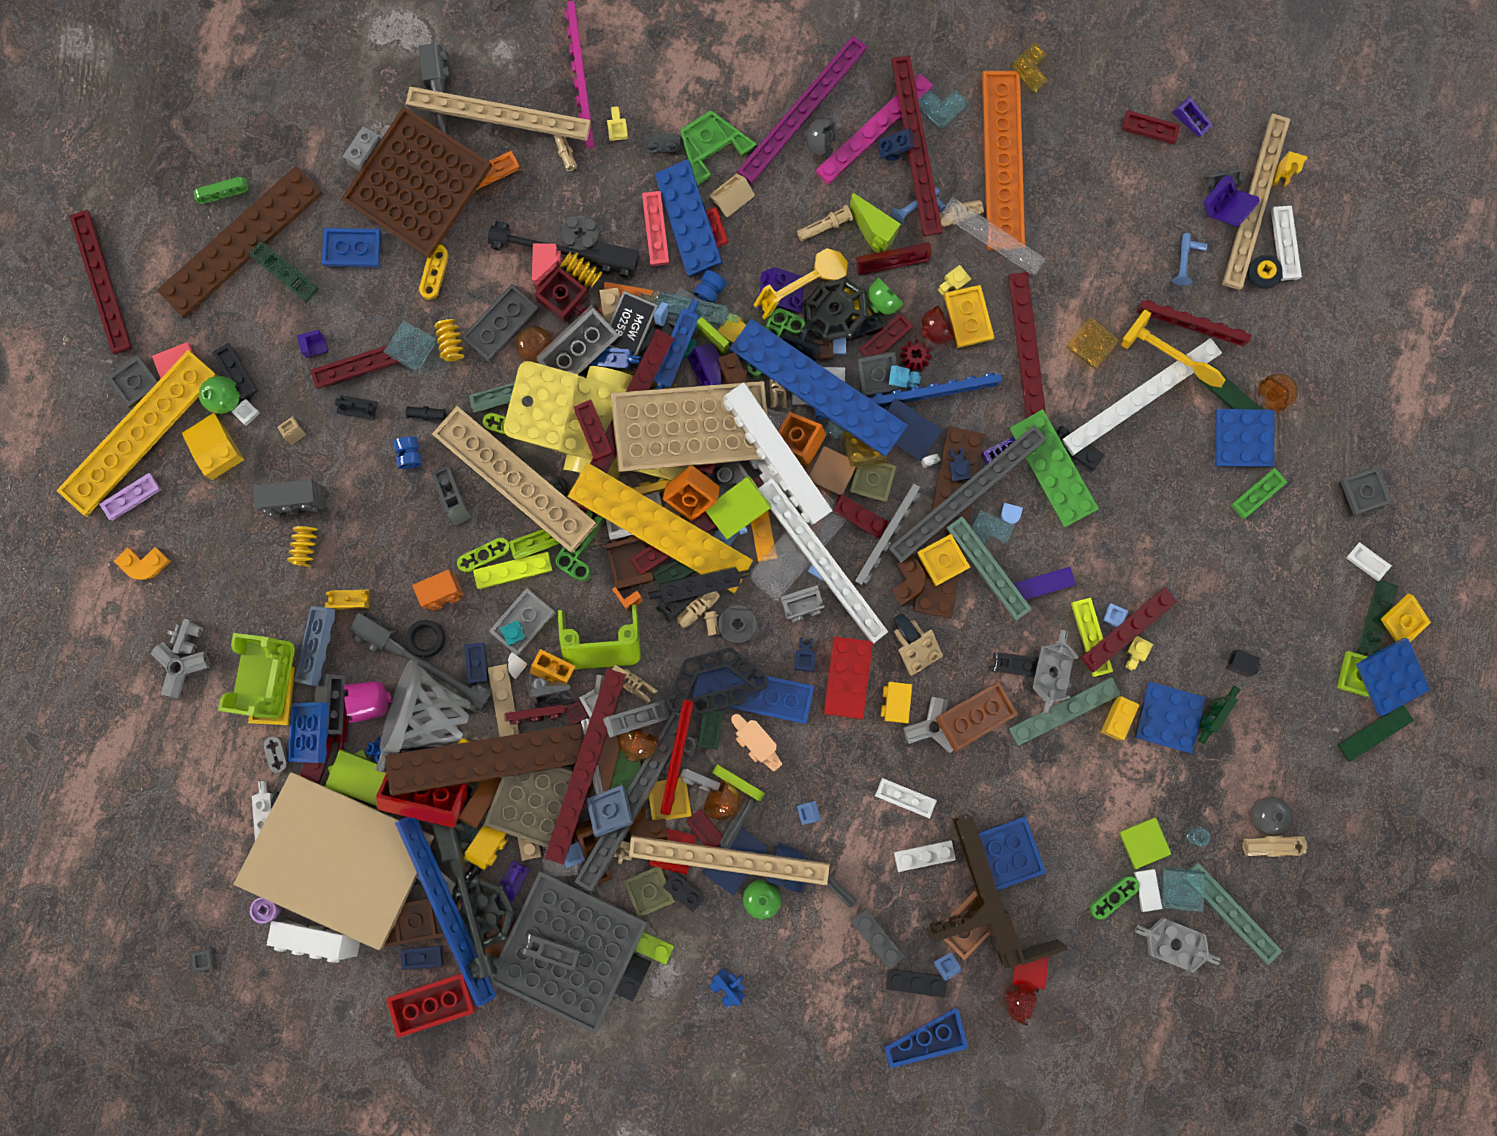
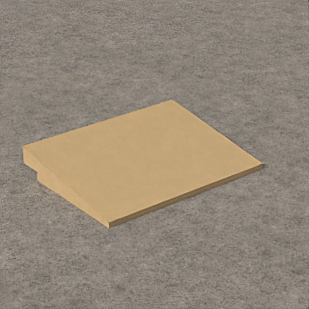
M290 772L233 885L370 947L381 950L387 941L391 929L395 926L418 874L395 825V822L399 821L398 819ZM423 831L429 846H431L434 836Z

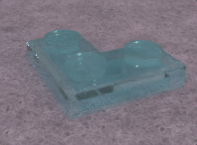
M930 89L918 100L920 109L941 129L968 105V101L957 90H954L943 102Z
M979 510L971 528L985 546L989 536L1006 544L1015 526Z

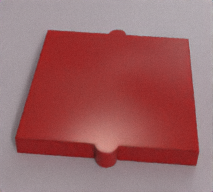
M1049 956L1024 965L1018 964V966H1015L1012 984L1026 986L1028 989L1031 987L1045 989Z

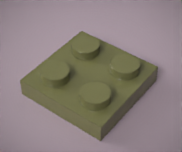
M860 456L850 493L887 503L897 466Z
M654 867L624 880L638 917L675 903L673 895L663 888L667 880L663 870Z

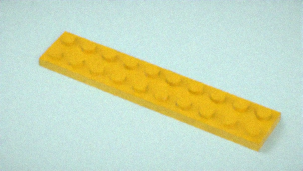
M187 350L56 491L82 515L87 517L199 397V388L202 383L208 378L218 375L191 351Z
M586 463L567 496L699 574L736 566L738 571L748 570L753 562L749 557L589 463ZM739 586L727 590L735 594Z

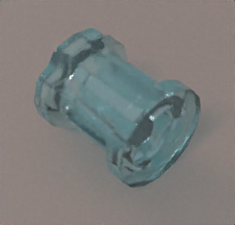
M1191 828L1187 833V839L1192 845L1206 846L1210 841V834L1205 829ZM1201 834V838L1196 840V836Z

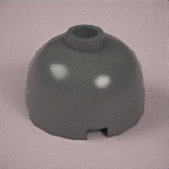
M832 118L816 119L805 130L804 139L807 140L810 151L816 155L829 157L833 151L830 145L832 141L835 142L836 123L832 122L834 120Z
M1273 796L1257 800L1252 806L1250 813L1255 829L1269 836L1283 834L1290 828L1293 821L1290 806L1284 800Z

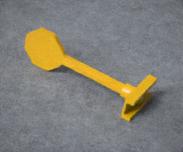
M826 248L816 255L814 271L777 292L769 284L763 288L753 305L755 308L761 306L765 312L762 318L765 320L771 316L782 298L816 278L821 277V279L831 281L845 277L848 262L841 252Z
M1147 310L1142 312L1123 338L1124 341L1121 346L1126 349L1131 346L1137 337L1143 341L1146 340L1179 362L1191 367L1197 377L1210 386L1222 387L1225 382V378L1219 370L1207 363L1194 362L1185 354L1152 335L1145 328L1151 316V313Z

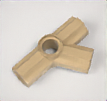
M1265 836V838H1247L1243 842L1245 856H1299L1306 853L1307 841L1304 836Z

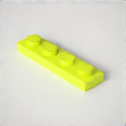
M548 552L473 570L477 589L553 571Z
M1091 598L1071 603L1085 652L1103 639ZM1110 659L1093 672L1092 676L1096 677L1113 672Z

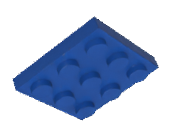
M1216 409L1215 466L1274 467V410Z
M1402 638L1356 663L1379 716H1384L1430 690L1408 638Z
M1147 682L1134 738L1192 754L1206 697Z
M291 703L287 762L325 763L327 756L326 738L328 736L327 719L329 717L328 703Z
M1025 816L978 832L997 890L1046 873Z

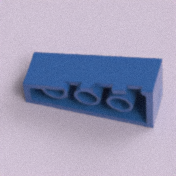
M953 1007L883 1047L888 1067L894 1068L968 1049V1044L958 1007Z

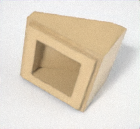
M293 416L277 427L283 438L290 445L295 444L306 436V433Z

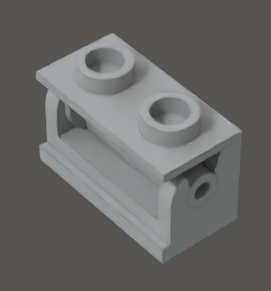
M362 126L343 155L347 159L348 166L360 171L380 142L379 135Z
M818 585L780 598L787 621L791 619L792 622L802 620L803 615L807 614L815 616L821 614V610L824 609Z

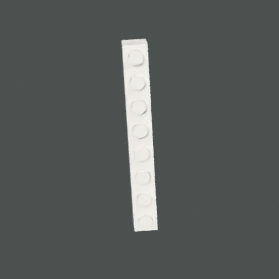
M743 382L722 398L724 400L722 402L728 412L731 411L733 413L735 423L739 428L742 427L746 432L745 437L749 443H753L756 446L757 455L762 460L765 459L768 464L767 469L773 476L776 475L779 480L778 485L784 492L787 491L790 496V502L795 508L798 507L804 521L812 525L829 514L832 509L746 384Z

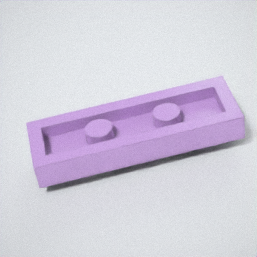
M148 473L100 503V506L108 519L113 521L162 489L153 475Z

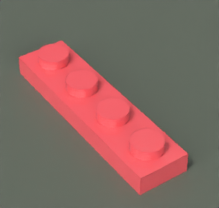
M661 192L642 193L651 267L669 265Z

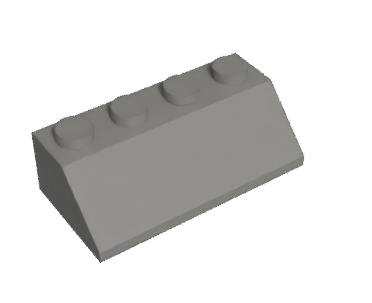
M591 305L536 358L541 365L578 375L614 342L619 335Z

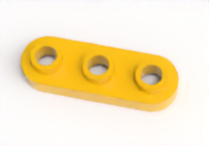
M443 245L438 246L430 259L427 257L419 286L420 294L427 300L435 299L440 292L449 258V253ZM438 254H443L441 258H437ZM434 271L438 272L436 276H432ZM428 289H433L432 293H427Z

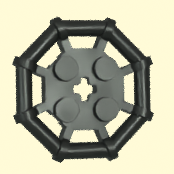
M848 277L818 282L819 285L802 303L805 312V324L808 320H812L814 325L810 331L819 336L823 342L853 337L854 332L869 317L866 301L867 291L851 282ZM839 287V289H835L836 291L831 292V290L827 291V289ZM847 287L852 292H854V294L849 295L844 291L845 288ZM822 292H824V294L819 298V300H818L817 302H815V300L818 298V296H819ZM859 299L860 310H856L854 306V301ZM839 305V310L837 312H832L833 310L831 308L833 306L837 307ZM814 307L817 309V313L812 318V308ZM853 316H858L848 328L846 324ZM821 322L826 326L825 330L823 331L815 324ZM843 326L845 329L842 331L831 332L832 328L839 329Z
M476 875L475 878L466 883L468 890L476 887V893L470 895L484 950H486L487 947L508 939V933L513 917L516 914V909L513 908L503 884L499 885L482 878L481 875ZM455 885L452 889V898L457 907L459 898H462L459 886ZM483 887L495 891L494 894L489 895L485 893L486 891H483ZM498 896L500 897L505 909H502L497 899ZM462 904L458 911L467 931H469V922L464 904ZM478 907L481 910H485L483 917L478 915ZM502 915H506L503 926L501 927L499 925V918ZM492 929L497 932V934L487 938L486 932ZM469 935L470 938H471V940H472L473 945L475 946L474 941H473V937H472L471 935Z

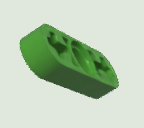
M236 177L197 188L193 193L195 201L203 204L244 193L249 190L246 178Z
M1125 876L1092 902L1089 908L1091 915L1097 919L1108 917L1138 892L1140 887L1138 880L1131 876ZM1126 881L1133 882L1132 890L1127 888L1122 892L1118 889V887L1124 889L1127 886ZM1112 892L1119 894L1120 898L1117 903H1112L1109 899ZM1107 903L1111 906V908L1105 906L1102 909L1103 914L1095 913L1097 911V905L1102 907Z

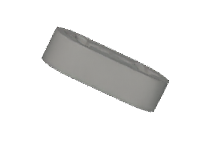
M279 737L267 738L264 742V751L268 766L274 773H283L289 767L284 743ZM272 741L278 743V746L275 747V750L270 749ZM276 756L278 757L279 761L283 762V765L280 766L281 769H279V767H275V764L277 763Z

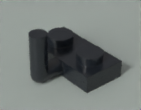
M808 320L802 327L800 336L785 332L783 335L785 342L813 361H817L821 344L807 339L808 332L814 325L812 320Z

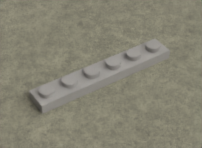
M916 484L912 485L854 581V584L859 587L862 583H868L872 576L869 573L872 567L877 568L882 559L879 555L882 550L887 551L892 543L889 541L891 535L896 536L901 528L898 525L902 518L905 520L911 511L908 509L911 502L915 504L919 498L920 493L918 491L920 487Z

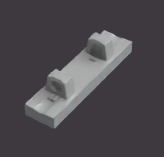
M665 700L606 717L603 720L609 737H614L665 721L670 718V714Z

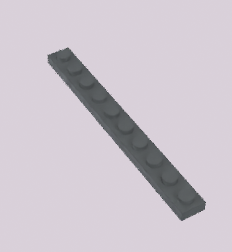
M1033 425L889 547V550L900 563L904 562L1042 445L1047 438Z
M673 712L626 792L633 822L672 756L680 712ZM632 824L600 837L576 878V884L592 893L594 892Z

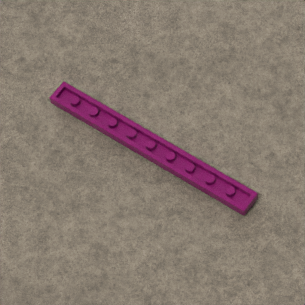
M852 36L737 170V174L746 178L747 182L752 185L867 50V46Z

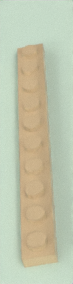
M409 87L405 103L409 108L586 141L588 140L591 121L587 119L415 87Z
M1272 114L1269 118L1248 194L1259 197L1260 202L1238 227L1222 283L1224 286L1237 290L1243 288L1290 122L1289 118Z
M508 664L488 668L500 737L520 734L519 724L510 725V722L504 721V713L516 711ZM518 838L522 861L542 857L540 845Z
M640 836L631 837L629 857L822 885H827L830 863Z

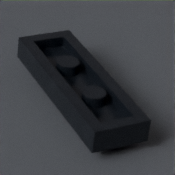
M230 343L212 352L226 377L231 378L237 386L235 387L239 391V399L241 401L259 392Z
M897 969L887 970L886 990L945 998L947 980L944 981L940 975Z

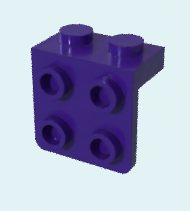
M1225 175L1213 191L1206 196L1203 203L1208 217L1233 226H1240L1259 204L1260 199L1257 196L1236 190L1232 176Z
M773 267L762 272L760 276V293L769 284L777 292L803 276ZM804 286L782 298L776 307L796 313L802 310Z

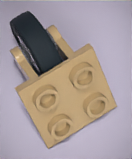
M902 613L893 619L897 627L894 633L903 646L898 651L910 676L943 657L932 630L924 633L914 619L909 621Z

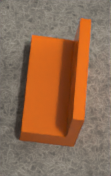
M616 587L612 589L628 612L632 610V605L636 604L637 606L644 601L638 591L623 599Z

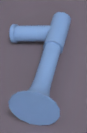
M935 186L938 209L942 212L946 205L938 199L937 195L940 194V191ZM917 200L903 209L897 210L892 208L894 219L903 225L906 215L918 208Z
M1184 233L1182 236L1180 271L1178 276L1172 280L1175 285L1187 286L1192 283V279L1188 278L1187 275L1190 248L1203 251L1207 249V243L1191 241V234Z

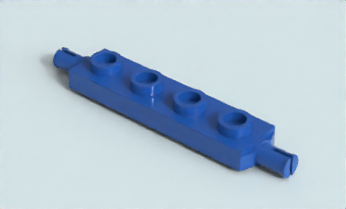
M692 299L689 309L681 310L671 335L674 340L654 378V381L658 384L656 390L672 387L696 328L697 321L700 318L695 313L700 303L697 300L695 302Z
M606 348L587 367L598 366L629 370L631 363L640 364L642 356H632V351L629 349Z

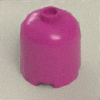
M371 681L344 685V690H348V696L344 697L347 716H352L349 719V723L380 718L387 713L389 703H392L391 691H386L382 683Z

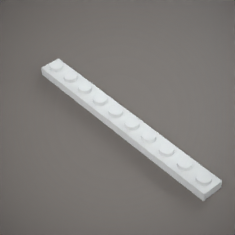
M1210 338L1186 356L1194 362L1209 363L1222 352ZM1176 361L1062 439V443L1072 456L1193 374L1194 371L1191 367Z
M771 478L759 487V490L771 504V511L869 641H872L874 644L888 633L887 629L774 479Z

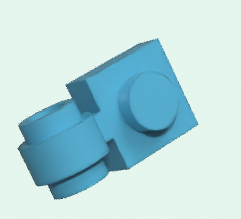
M891 366L889 385L901 388L916 387L920 385V373L909 371L910 369L900 366Z

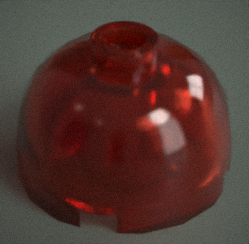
M939 305L931 308L923 315L921 321L922 328H920L923 338H928L934 344H943L954 339L950 325L944 318L945 315Z
M1027 983L1018 984L1012 992L1008 991L1004 1001L1008 1004L1007 1011L1009 1016L1014 1021L1028 1026L1026 1018L1030 1020L1037 1000L1034 991L1039 992V987Z

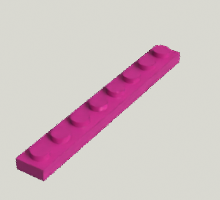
M574 1L567 2L568 9L564 11L566 21L570 22V26L567 27L568 38H572V44H569L570 54L574 55L575 59L571 63L573 73L576 72L577 78H574L575 90L579 89V95L576 96L577 106L581 107L582 111L578 115L579 118L591 121ZM592 125L588 140L586 141L587 148L594 147Z
M921 73L914 78L918 101L933 88V85ZM897 95L816 169V174L827 185L832 183L901 118Z

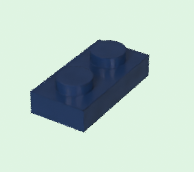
M485 643L465 644L467 682H487Z
M442 945L400 950L402 970L443 966Z

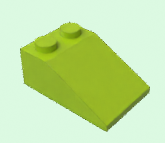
M853 193L849 206L852 217L875 252L887 251L896 239L901 224Z

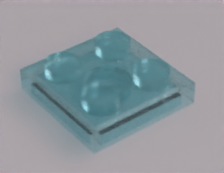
M403 320L385 348L384 353L418 372L437 340Z
M1164 868L1162 908L1203 912L1205 872Z

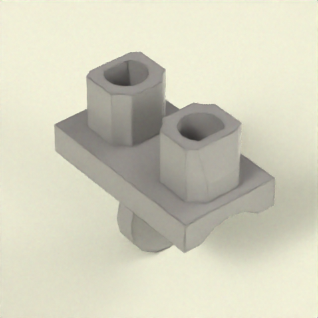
M184 619L182 625L176 624L174 631L168 630L167 634L172 635L170 643L175 644L172 652L182 655L195 654L197 645L190 643L191 636L200 637L204 628L197 625L195 621Z

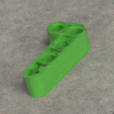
M776 309L772 312L765 328L779 338L785 332L800 336L801 329L796 331L791 326L798 324L802 329L805 322L801 317L786 310ZM780 316L784 321L778 323L774 319ZM747 365L748 376L751 379L758 380L763 376V373L758 370L753 372V366Z
M587 510L585 514L598 525L584 539L579 550L571 553L563 546L556 558L557 566L580 582L587 581L591 576V571L579 559L605 521V518L601 516H596L594 519L593 511ZM563 558L570 559V564L566 567L561 566ZM580 568L586 569V575L583 577L577 576V570Z

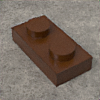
M735 352L718 358V363L727 384L748 383Z

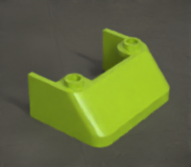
M636 604L632 605L633 624L622 626L618 632L619 641L580 644L578 633L575 630L566 629L565 613L562 610H558L559 640L563 660L574 665V670L614 667L615 665L619 667L636 665L641 659L639 618Z

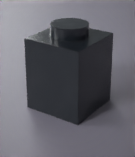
M1239 649L1233 650L1226 669L1246 677H1251L1259 671L1260 658Z

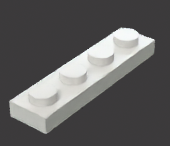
M1292 206L1273 207L1271 215L1277 259L1282 265L1283 271L1280 280L1300 279L1302 275Z

